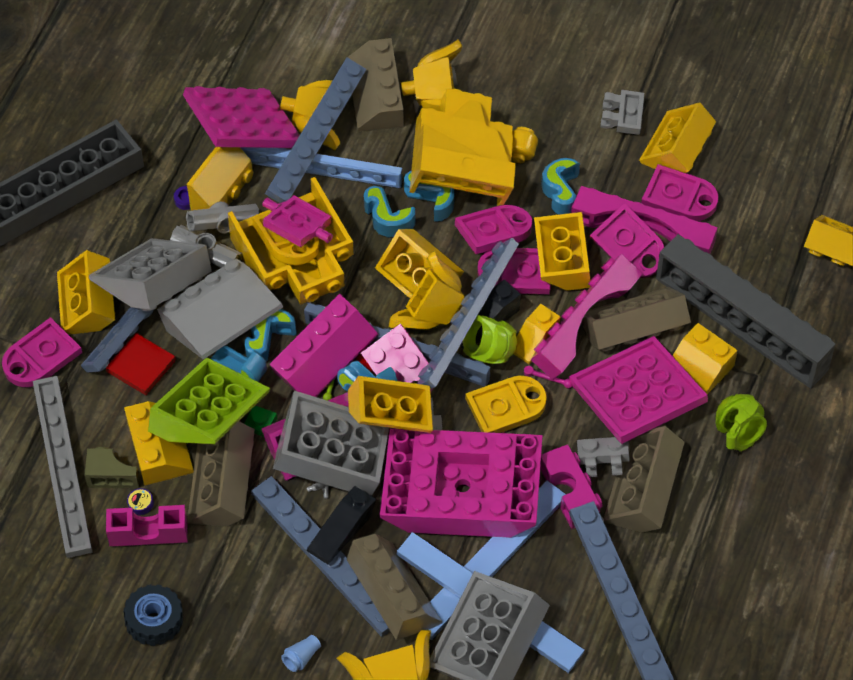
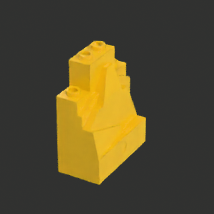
M447 88L441 99L440 111L433 108L421 109L416 119L409 193H414L419 182L494 196L497 197V206L505 204L514 188L516 163L511 162L513 126L506 125L503 122L490 121L492 97L484 96L480 93L473 94L459 89Z
M315 177L311 178V193L298 198L332 216L331 224L324 230L332 233L333 238L329 243L318 238V254L308 263L290 265L282 263L273 257L253 226V217L271 213V210L264 211L240 222L237 221L232 211L228 212L230 239L236 250L242 253L244 264L250 267L269 290L279 289L288 283L300 305L306 302H313L320 296L337 292L344 287V272L338 261H345L354 255L353 241ZM297 251L295 253L302 254L304 252Z

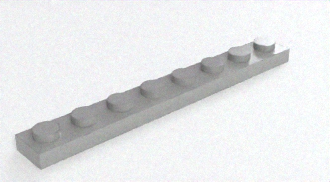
M53 376L34 380L33 386L66 557L70 558L93 553L58 377Z

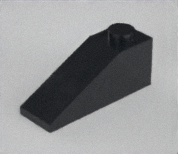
M504 279L494 286L478 315L487 316L498 322L507 321L520 311L521 294ZM482 326L477 331L476 344L482 339Z
M354 486L334 509L307 547V552L328 565L370 519L376 499Z

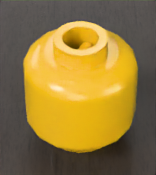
M517 127L515 130H512L511 160L517 163H524L525 160L533 159L538 144V138L534 131L527 127Z

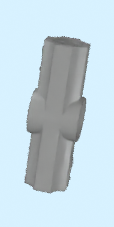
M220 201L213 204L210 209L187 211V228L189 231L217 228L220 233L230 232L228 212L232 211L237 221L240 222L259 214V208L256 204L228 206L226 202Z
M183 225L176 226L170 238V241L205 244L210 264L213 263L221 268L229 261H233L236 258L241 261L243 258L241 252L217 242L212 234H200L196 231H189Z

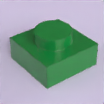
M254 406L244 424L255 429L254 434L264 437L262 428L275 423L277 413Z

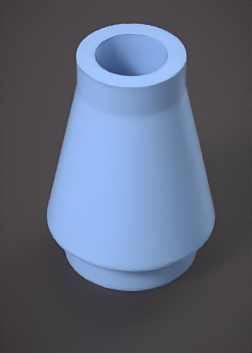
M310 635L306 639L286 648L281 656L282 661L292 672L302 670L314 653L321 647V643L314 635Z

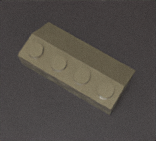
M392 38L369 40L348 56L349 59L366 68L365 73L352 93L357 130L361 132L404 127L403 105Z
M671 287L590 309L581 321L591 345L601 351L612 350L615 348V345L620 343H635L638 341V338L644 336L647 338L661 335V331L668 329L670 331H677L684 328L683 325L691 323L685 295Z
M238 421L216 444H197L187 523L229 526L244 519L255 429Z
M666 426L651 429L628 441L629 461L622 462L623 475H616L604 516L605 523L638 532L661 529L684 446V441Z
M377 534L352 541L347 561L396 640L442 624V620L404 560L397 555V549L392 542Z

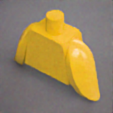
M457 39L453 43L424 56L417 67L413 68L414 80L401 82L403 96L416 94V100L423 108H433L440 111L441 99L446 89H454L451 61L456 58L463 47L460 40Z
M333 80L315 81L298 87L296 99L282 96L280 109L293 112L291 123L300 133L305 128ZM331 129L322 145L336 150L340 145V140Z
M435 251L427 257L430 268L408 301L407 309L398 311L390 317L389 328H395L402 324L404 328L425 330L434 328L439 324L447 325L452 317L462 308L461 302L465 296L461 292L462 284L460 277L453 269L439 259Z
M421 630L419 632L414 648L413 645L364 658L363 663L356 656L344 652L336 659L346 668L353 680H427L430 671L429 639L431 630Z

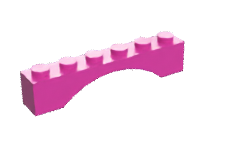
M581 186L573 203L571 213L582 212L583 224L587 227H599L625 203L652 231L657 232L669 241L679 234L683 238L691 240L703 252L710 254L716 240L718 227L712 226L709 223L698 222L686 216L675 215L663 209L652 208L640 202H633L620 198L617 195L600 192L594 188Z
M622 254L616 259L609 258L601 267L604 270L602 274L599 275L597 273L589 281L588 285L591 287L588 291L584 289L575 298L577 304L566 309L561 315L563 321L560 324L558 322L555 323L547 332L550 335L547 340L542 339L533 349L536 353L530 360L551 379L561 374L575 358L577 332L588 309L597 302L621 297L641 277L642 273Z

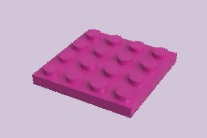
M201 86L194 88L185 87L184 98L215 147L292 148L300 136L285 112L280 109L279 103L270 90L265 88L246 89L242 87L237 89L224 87L204 88Z
M655 336L569 376L573 388L621 444L708 402V396Z

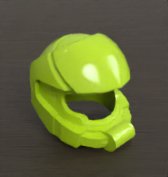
M477 315L463 339V351L470 358L478 361L503 364L508 361L516 350L517 332L512 325L505 321L498 322L487 316ZM482 326V339L478 347L475 338L478 329Z
M735 394L728 396L717 408L715 416L716 427L722 433L728 432L726 434V447L728 449L744 451L764 434L767 427V421L764 418V408L755 400L753 395Z

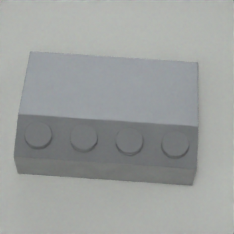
M151 238L89 275V279L130 307L151 311L156 309L157 305L163 301L172 299V296L176 293L186 290L192 283L201 281L203 276L212 271L205 244Z
M236 258L233 261L227 262L224 267L216 272L207 275L205 279L196 285L187 288L185 292L174 299L168 300L157 310L166 331L200 358L205 359L283 308V305L250 267Z
M294 391L277 447L273 469L345 491H350L356 486L372 496L380 483L389 427L359 424L349 413V407Z
M474 571L430 657V668L455 680H513L550 605L534 592Z

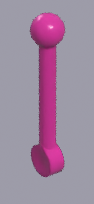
M531 366L524 368L525 376L530 377L534 375L563 384L566 388L572 387L569 379L564 380L557 377L551 379L546 374L535 371Z

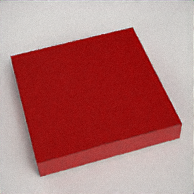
M136 333L108 364L106 371L142 394L147 395L175 363L176 357Z

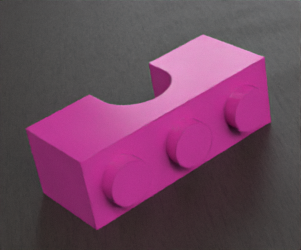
M567 444L541 454L540 470L545 480L554 486L564 484L573 489L571 493L562 496L560 509L570 528L574 529L575 526L569 514L570 509L594 501L600 513L602 501L597 493H593L588 474L582 472L577 453H572Z
M185 505L159 506L158 514L150 517L136 515L133 512V508L106 509V534L109 546L187 542Z

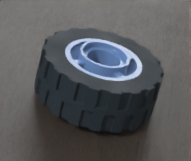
M150 584L143 588L140 587L137 591L130 594L129 599L125 602L124 620L128 634H131L135 641H139L143 645H162L168 640L171 641L179 633L180 626L182 627L183 624L182 604L180 599H178V595L172 592L170 588H165L158 584ZM151 613H157V614H159V615L156 616V617H150V616H148V615L151 614Z

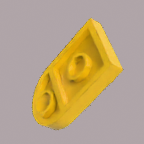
M270 213L253 217L254 228L273 257L278 261L290 265H300L310 262L317 256L319 247L318 237L312 238L302 247H299L263 226V218ZM301 251V252H304V253L298 254V253H295V252Z
M514 376L465 394V399L481 432L502 433L538 419L546 407L545 389L537 380L528 376ZM528 392H536L539 394V397L537 399H529L526 394Z

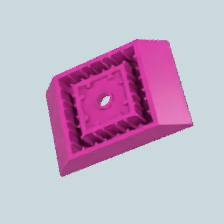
M390 428L380 518L408 533L511 538L536 526L542 435L433 430L431 433ZM459 485H467L470 487V489L466 492H459L456 490V488Z

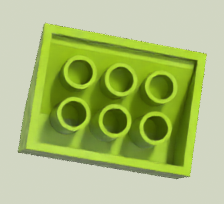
M206 357L150 408L148 432L168 442L216 444L270 392V388Z

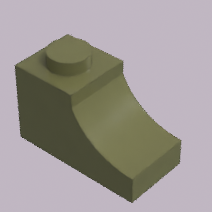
M106 447L87 449L85 479L88 488H139L137 467L128 466L118 461L114 456L113 449Z

